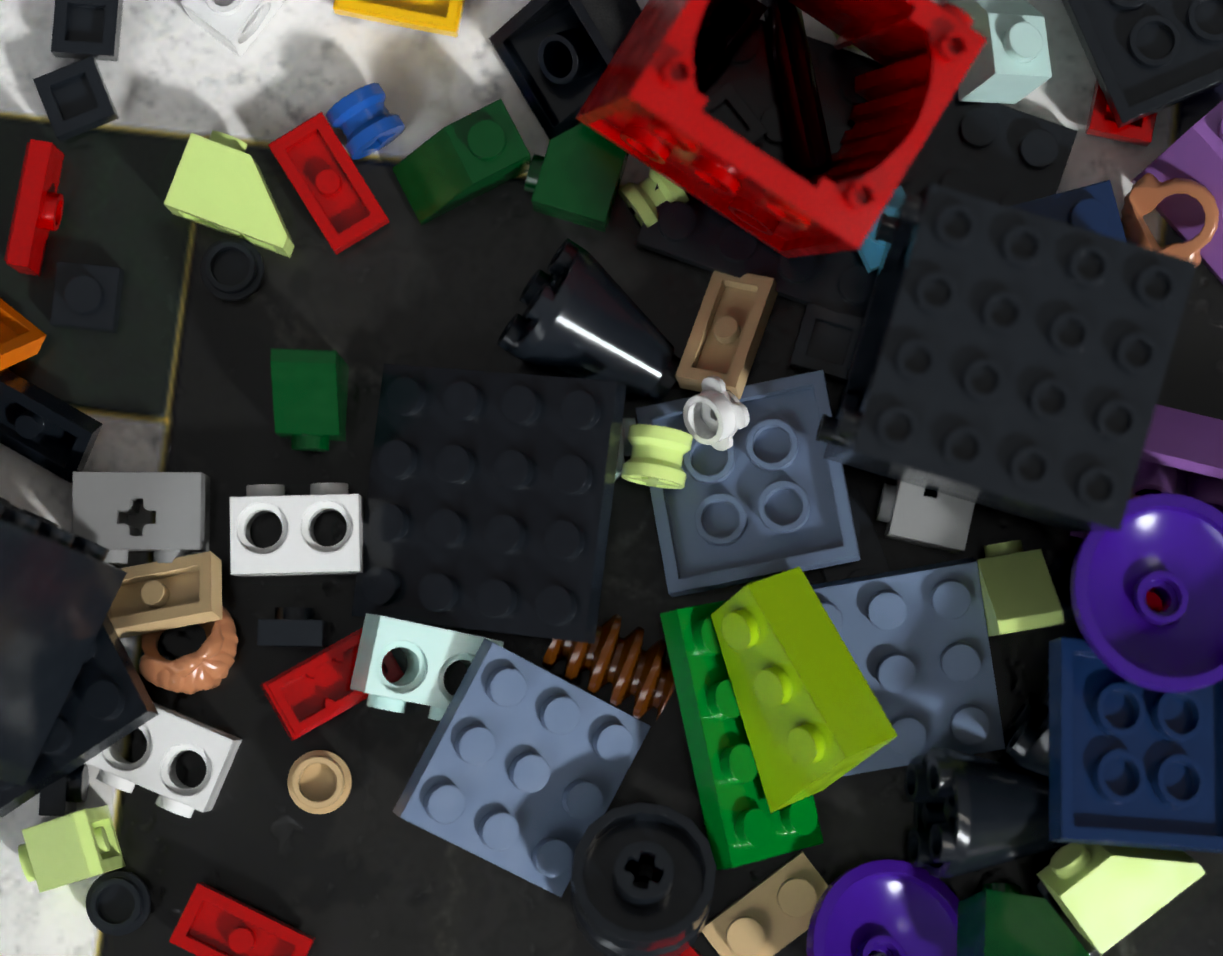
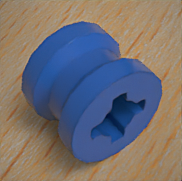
M371 83L353 91L335 103L326 113V117L332 127L342 130L346 136L345 148L353 160L364 158L385 147L406 128L399 115L389 113L384 105L386 95L379 83Z

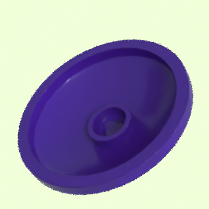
M1169 493L1148 494L1133 498L1128 501L1120 531L1091 530L1085 535L1079 546L1071 574V599L1077 624L1096 656L1108 668L1125 680L1154 691L1181 693L1199 690L1223 679V513L1203 501ZM1147 592H1153L1160 597L1162 601L1161 612H1155L1148 607L1146 603Z
M876 860L861 864L837 877L818 900L808 927L807 956H956L958 902L960 900L943 881L929 875L926 869L913 867L911 863L899 860Z

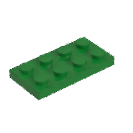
M728 600L660 613L705 827L716 870L734 868L824 843L813 795L770 813L711 618V614Z

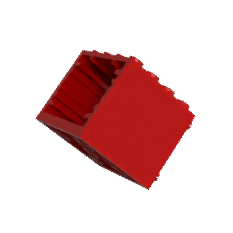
M648 0L575 118L785 258L858 250L987 41L984 36L971 28L974 21L965 11L946 1H939L936 4L931 0H788L839 35L833 46L834 48L840 50L854 45L884 66L883 68L855 77V92L869 102L853 106L849 119L854 121L855 125L851 130L845 131L840 142L842 143L841 148L838 152L832 154V164L824 173L813 175L807 182L702 112L708 98L697 92L693 49L701 17L709 0Z

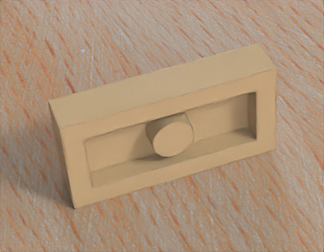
M713 271L675 375L680 388L701 392L703 379L709 376H718L724 381L726 390L733 393L738 400L741 399L778 294L775 291V278L750 273L738 278Z
M208 551L174 558L172 563H157L156 561L120 568L127 572L107 613L120 639L222 620V561L214 553Z
M800 851L708 921L701 932L719 956H774L808 930L814 908L828 887V884L803 851Z

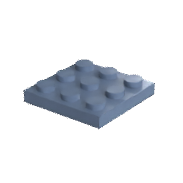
M823 370L745 385L739 401L746 406L750 419L746 427L738 429L733 435V446L725 451H718L712 445L701 444L693 438L691 450L683 455L681 467L687 475L685 488L664 489L650 487L668 594L672 598L759 581L798 566L804 572L861 560L843 464L823 458L827 443L816 440L822 415L827 414V416L833 417L826 376ZM691 397L635 408L638 424L664 426L689 433L684 423L683 409L685 403Z
M973 557L811 585L898 735L843 776L907 766L910 763H922L925 754L933 747H945L967 754L1005 749L977 561Z
M484 638L392 812L400 818L562 897L571 880L575 848L589 825L606 813L651 726Z

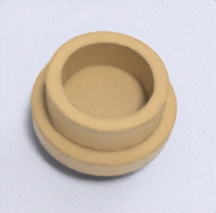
M314 750L300 756L291 766L287 779L288 791L294 803L302 810L312 814H326L335 811L345 803L351 792L352 775L348 765L339 755L327 750Z

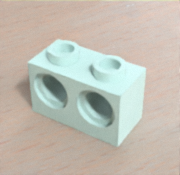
M366 613L350 689L369 693L366 706L404 714L407 701L430 706L428 719L441 721L454 696L450 695L444 686L446 669L453 662L460 660L468 670L485 637ZM486 638L489 641L503 647L504 641ZM399 647L406 655L407 669L401 679L389 683L382 673V661L390 650Z

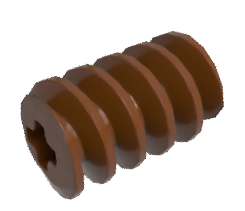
M618 614L612 616L602 626L597 624L595 644L552 640L543 658L542 664L545 668L550 669L565 657L567 658L565 672L567 680L572 682L587 669L590 671L587 688L590 693L595 694L610 682L613 684L610 698L612 705L617 707L632 694L635 696L633 717L640 719L655 707L658 709L657 721L675 689L670 662H665L667 646L665 640L660 639L648 650H643L644 629L638 626L625 638L620 637L622 616Z

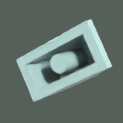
M947 0V2L965 11L974 21L971 28L987 39L958 87L959 101L1016 104L1052 77L1045 17L1027 0Z

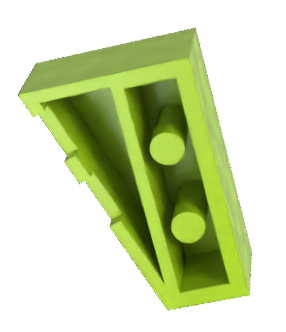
M800 566L746 585L711 614L770 813L823 791L898 736Z

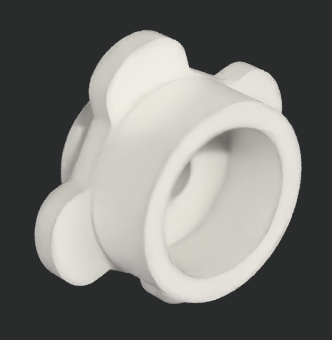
M709 376L703 379L701 383V393L689 398L685 403L683 419L688 432L696 441L704 445H712L718 451H725L733 446V435L736 431L749 424V412L746 406L740 403L733 393L726 390L725 383L720 377Z

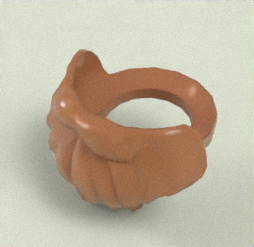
M1145 174L1132 186L1131 191L1124 197L1125 204L1121 211L1123 216L1121 222L1126 241L1195 262L1199 266L1202 261L1200 250L1212 240L1218 228L1219 209L1215 197L1204 185L1192 179L1173 178L1160 182L1153 174ZM1177 193L1187 194L1195 198L1202 205L1205 213V224L1200 233L1193 239L1160 247L1143 216L1152 212L1167 196Z
M222 606V620L198 624L205 631L207 638L196 652L184 655L173 661L164 658L158 652V641L165 630L142 634L141 648L145 655L139 660V673L155 686L176 693L181 692L191 695L198 691H207L218 687L221 680L227 677L229 669L235 662L234 657L237 654V644L239 642L234 621L228 610Z

